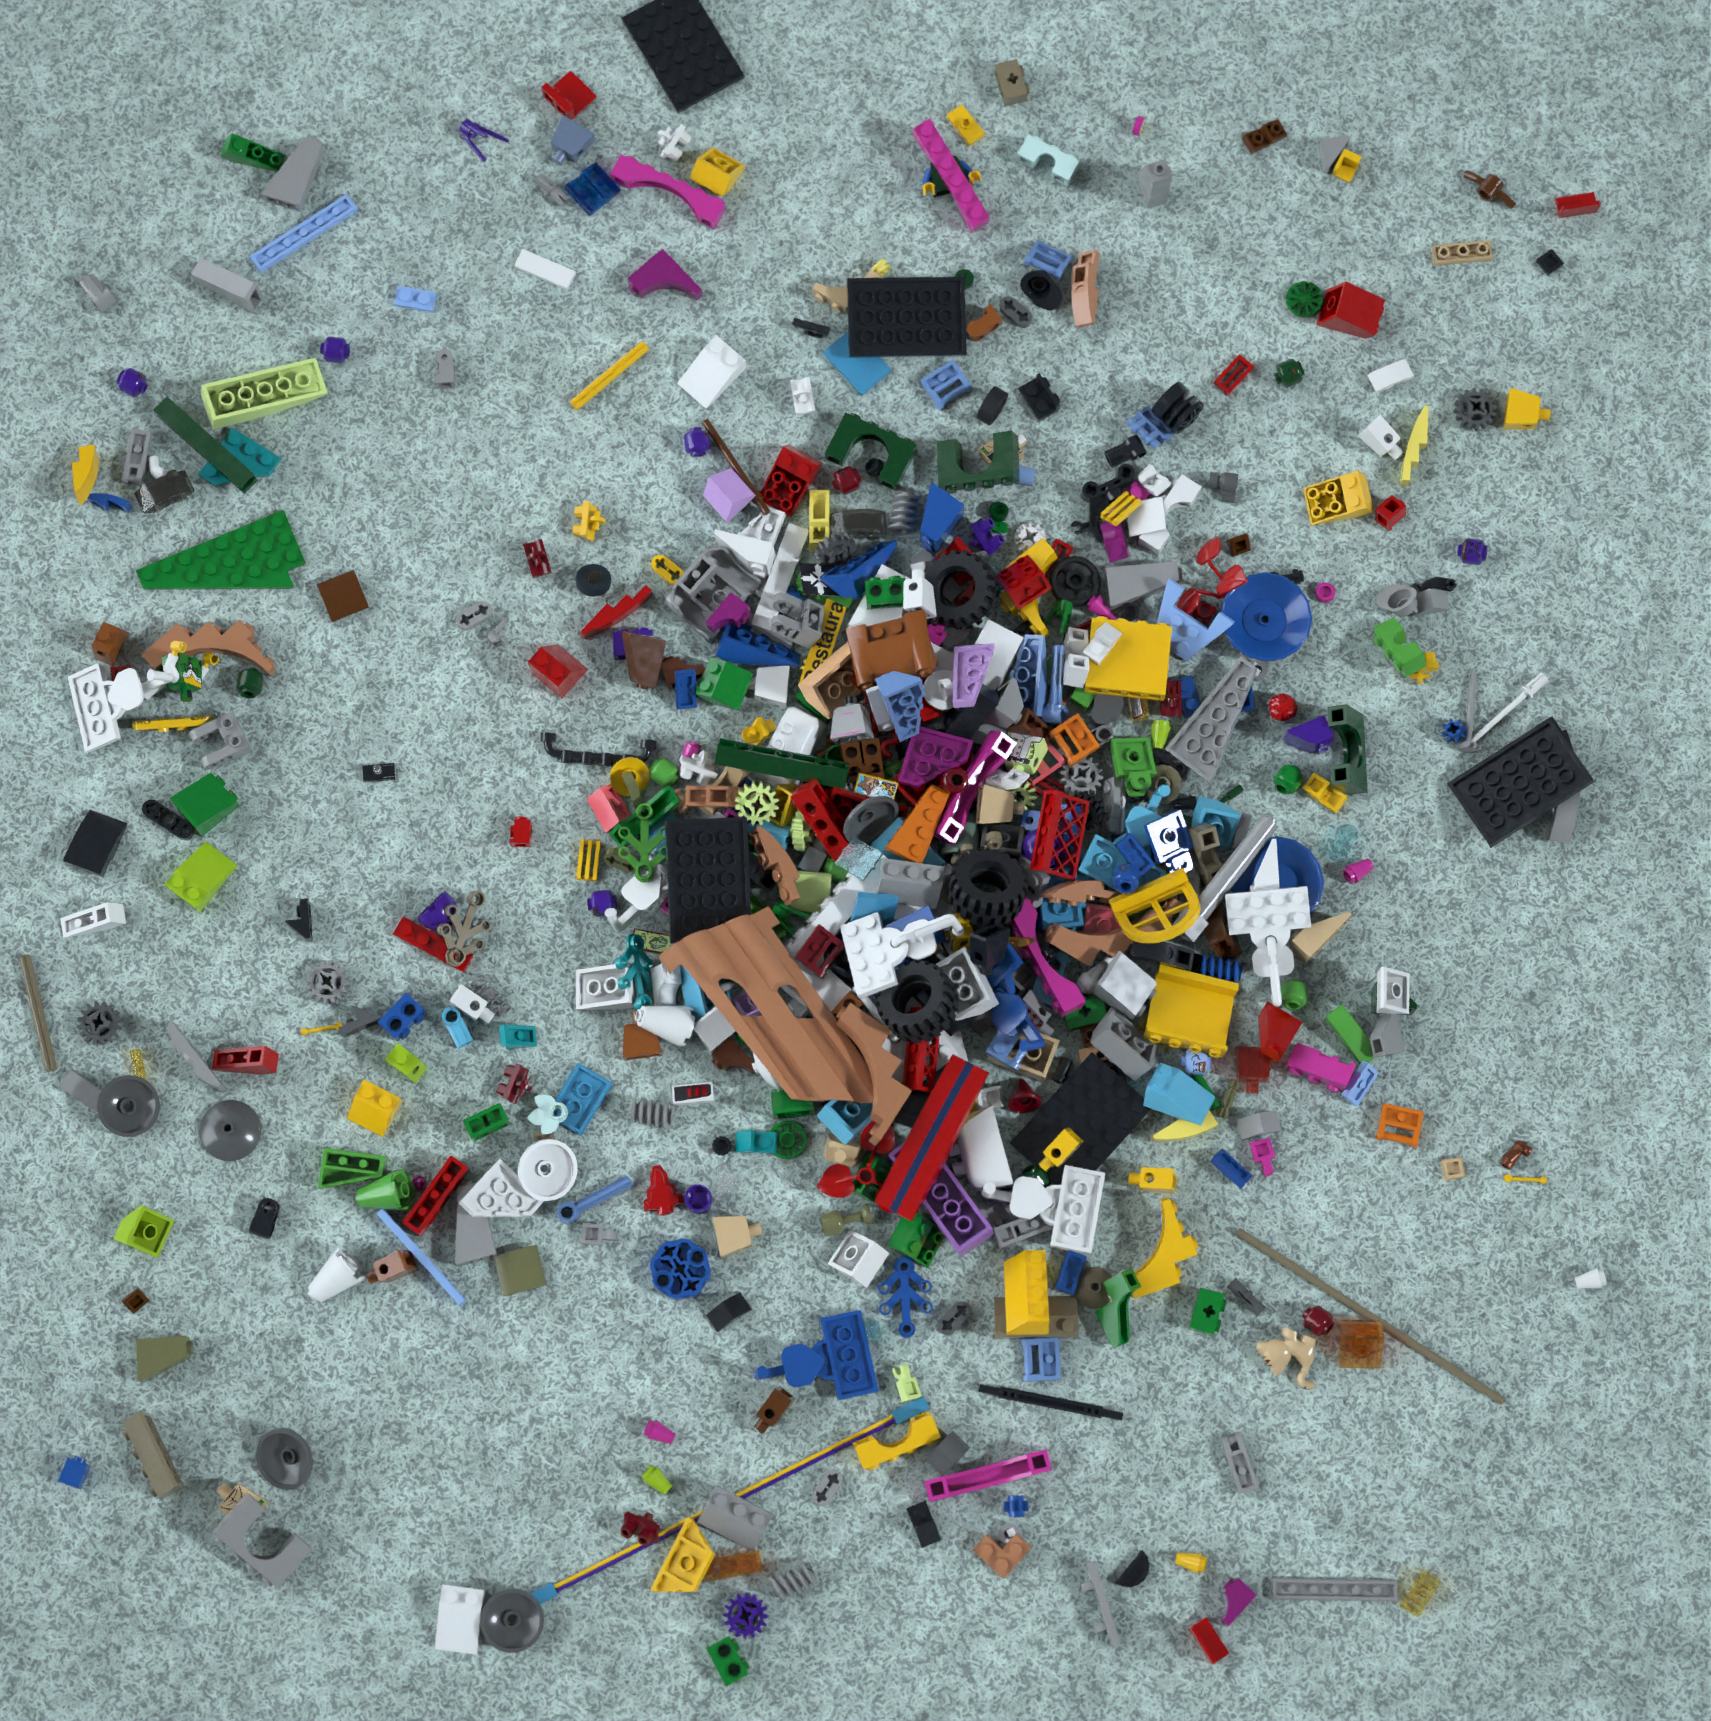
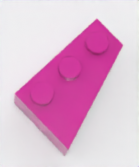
M1296 1043L1285 1068L1289 1069V1073L1298 1077L1300 1075L1306 1076L1309 1082L1316 1085L1322 1083L1327 1086L1329 1091L1338 1093V1091L1343 1092L1347 1087L1356 1063L1350 1062L1347 1065L1338 1061L1339 1057L1332 1055L1331 1058L1322 1054L1320 1050Z

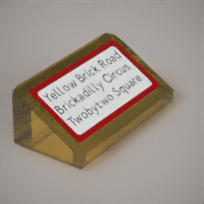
M1129 697L1133 722L1147 721L1149 718L1147 699Z

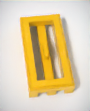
M1125 491L1101 512V518L1117 526L1141 505V499H1135L1134 495L1129 496V492Z
M580 839L577 880L597 882L601 841ZM588 845L585 876H581L584 846ZM592 846H596L593 877H589Z

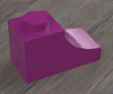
M1109 522L1100 524L1110 563L1131 557L1121 523L1117 526Z
M730 592L705 622L707 628L715 633L719 628L726 625L740 627L742 623L745 624L751 617L750 606Z
M1231 1578L1223 1586L1225 1591L1222 1594L1226 1597L1227 1609L1221 1622L1226 1627L1257 1596L1239 1578L1235 1580Z

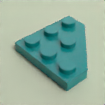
M233 427L220 443L244 464L256 478L270 476L281 462L280 457ZM208 461L198 474L199 477L215 487L231 483Z

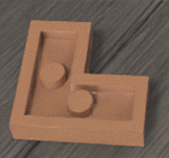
M987 1533L973 1551L1004 1579L1032 1546L1016 1533L1002 1547Z

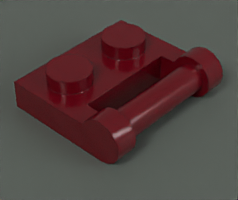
M817 924L794 958L810 969L816 976L824 979L827 975L826 971L839 953L846 948L840 939L820 924ZM830 943L834 944V948L820 967L815 965Z

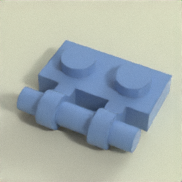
M1146 406L1136 413L1134 419L1131 417L1126 423L1131 427L1130 430L1134 434L1137 433L1147 446L1150 445L1155 450L1160 444L1162 445L1171 439L1175 433L1172 431V428L1166 426L1167 423L1164 420L1161 421L1151 411L1152 409L1149 406Z

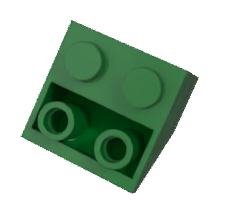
M916 1213L913 1221L901 1217L887 1246L914 1262L929 1268L945 1236L935 1223Z

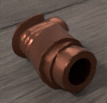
M1514 1141L1515 1145L1503 1155L1500 1164L1504 1168L1511 1170L1521 1154L1528 1157L1532 1152V1147L1527 1145L1528 1142Z

